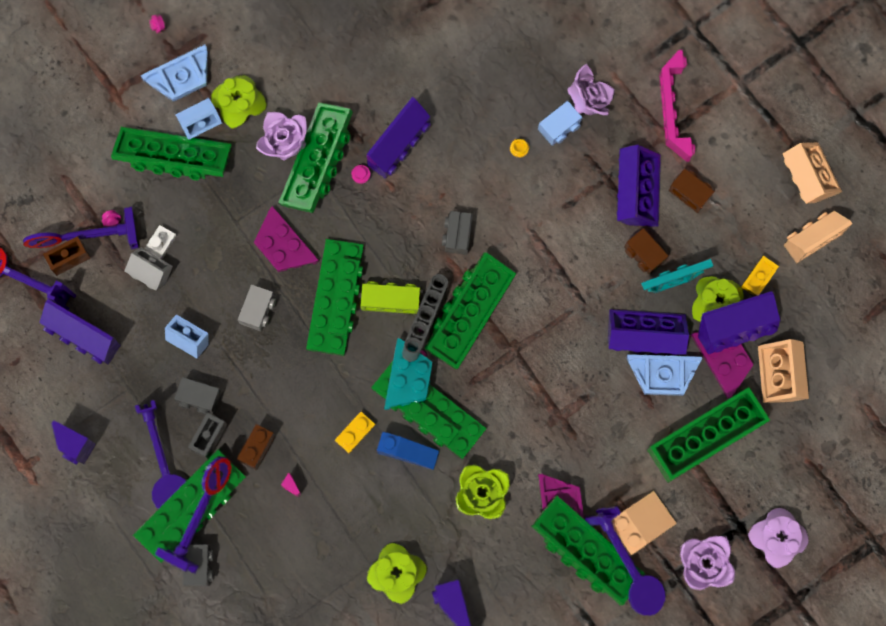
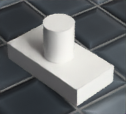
M159 225L154 235L150 238L145 250L163 259L177 236L175 233Z

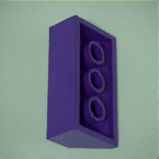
M412 97L366 154L368 167L385 179L395 173L397 170L396 165L400 160L403 162L409 154L408 150L418 144L419 136L423 132L426 133L431 126L430 115L415 98Z
M640 145L621 148L619 155L617 221L633 226L657 227L659 222L660 154Z
M770 291L702 313L698 338L708 354L718 353L726 348L736 347L741 343L755 341L760 337L777 332L780 317L774 293Z
M47 299L39 322L44 326L43 331L52 336L54 333L60 336L59 340L67 345L70 343L76 346L75 350L83 355L89 353L92 355L91 359L100 365L103 362L109 365L121 346L112 336L51 300Z
M609 309V349L615 351L652 352L655 354H686L689 338L686 314Z

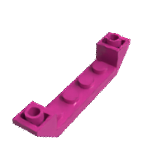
M678 50L664 65L659 75L665 142L683 160L690 161L692 156L695 155V145L691 144V137L678 138V127H675L674 120L677 119L676 109H673L675 93L671 91L673 74H681L684 67H686V56H683L682 50Z

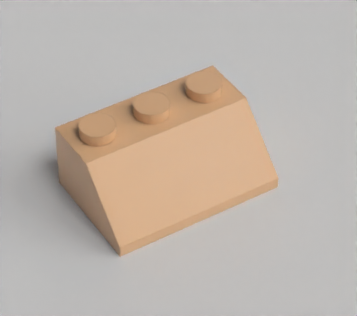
M818 142L799 143L783 153L784 162L793 175L792 179L798 186L800 196L806 204L816 203L842 192Z
M836 211L830 214L825 212L817 218L819 221L816 223L809 222L802 227V232H794L787 237L788 241L784 246L795 262L799 263L843 235L852 225V222Z
M789 339L758 346L763 403L793 402L809 399L804 343Z

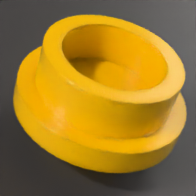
M516 139L511 143L510 151L515 157H524L528 153L529 146L525 140Z

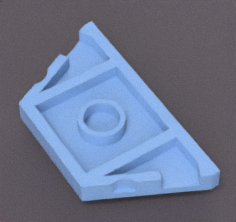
M203 45L141 75L143 81L174 102L207 86V47Z
M627 355V361L643 393L646 395L683 396L702 360V357Z

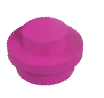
M152 15V19L149 20L151 29L155 30L156 33H161V30L165 29L163 19L160 15Z
M358 165L352 170V179L359 184L366 183L370 178V170L364 165Z
M109 210L102 215V223L105 227L116 226L121 220L120 214L115 210Z

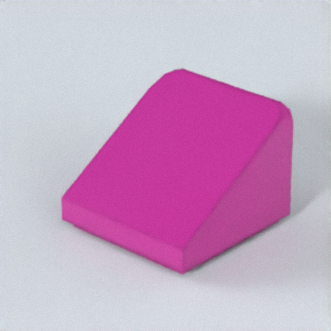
M288 473L281 485L285 490L300 497L301 493L291 474Z

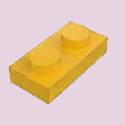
M763 256L741 288L753 296L760 295L779 266Z
M360 412L335 439V442L350 454L375 427V423Z

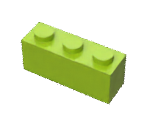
M377 282L362 284L361 311L417 314L419 310L420 288L416 287V285L406 284L404 287L397 286L395 283L378 285Z

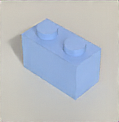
M209 98L175 114L188 140L222 124Z
M567 101L539 123L538 130L553 146L556 142L558 144L561 143L570 131L573 133L581 126L582 116Z
M175 315L165 327V340L198 359L208 346V333L182 317Z

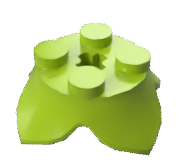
M241 75L226 79L211 95L212 104L220 109L223 121L231 129L241 126L246 121L248 115L256 116L266 110L264 96L256 89L254 81L248 76ZM236 96H240V97H241V98H238L237 101H235V99H234V97H236Z
M712 276L701 278L696 285L698 297L692 306L693 319L701 322L702 313L743 301L744 295L741 286L732 280ZM717 296L723 299V304L716 302Z
M477 465L465 466L459 480L461 489L456 496L457 509L466 515H481L487 519L499 518L506 507L504 496L509 489L508 474L499 469L485 471ZM478 489L487 490L485 498L478 496Z
M391 543L382 549L378 561L370 567L367 581L375 590L385 592L387 597L393 602L404 604L412 597L415 585L424 579L427 567L421 558L409 554L403 546ZM398 567V570H402L399 578L391 575V571H394L393 568Z

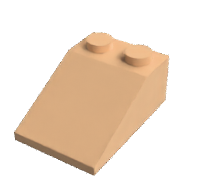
M654 491L611 520L629 556L677 524Z

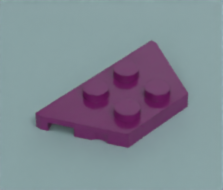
M272 206L254 241L255 246L277 272L286 271L290 268H300L311 263L317 264L319 261Z
M693 333L691 335L692 339L727 399H730L753 367L752 361L742 344L726 348L718 353L708 354L698 338V333Z
M538 474L542 511H544L555 496H558L584 519L580 487Z

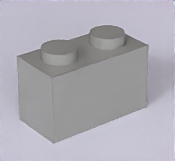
M140 247L131 253L124 272L128 273L132 278L143 282L148 288L157 291L166 284L173 266Z
M251 285L238 317L239 324L262 331V328L268 324L269 316L267 315L269 310H273L276 303L274 293Z

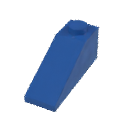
M382 432L377 448L378 454L434 470L439 453L438 450L386 432Z

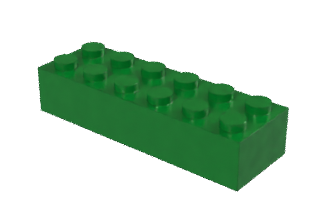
M748 387L650 446L647 451L667 483L762 427L770 419Z

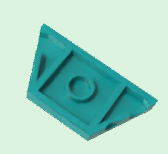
M711 259L692 266L685 264L678 267L677 271L670 272L669 270L659 274L660 277L642 282L641 285L644 291L648 290V292L658 293L690 282L703 274L705 269L712 268L714 265Z
M397 338L384 406L385 410L398 405H409L411 402L425 401L427 397L432 361L421 353L415 361L405 360L402 356L405 342L400 338ZM408 348L410 351H416L414 348Z

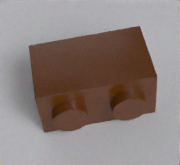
M686 169L680 173L668 190L696 213H699L715 192L712 190L711 185L702 182L693 171Z
M644 228L629 239L624 246L626 254L630 258H634L638 262L637 265L644 273L647 272L649 275L669 257Z
M78 236L43 254L51 271L56 276L91 259Z
M256 424L237 458L238 461L257 471L275 438L274 433Z

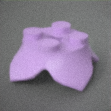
M585 64L578 70L573 84L568 88V93L575 103V110L578 113L608 115L609 110L605 106L612 101L614 89L603 82H593V73L588 65Z
M267 112L263 122L265 136L257 141L256 149L264 155L287 160L296 155L306 145L304 141L307 132L306 118L302 115H294L292 119H289L279 112Z
M783 508L771 510L766 520L756 523L748 533L751 543L756 548L765 552L767 562L775 568L789 564L797 553L805 550L809 541L806 530L796 522L790 512ZM780 532L785 536L783 542H780V538H777V534H780Z
M712 536L704 541L691 539L683 543L681 560L684 564V578L690 588L703 590L708 586L724 587L734 582L735 570L729 562L731 547L727 538ZM709 559L710 561L708 564L710 565V568H704L702 560Z

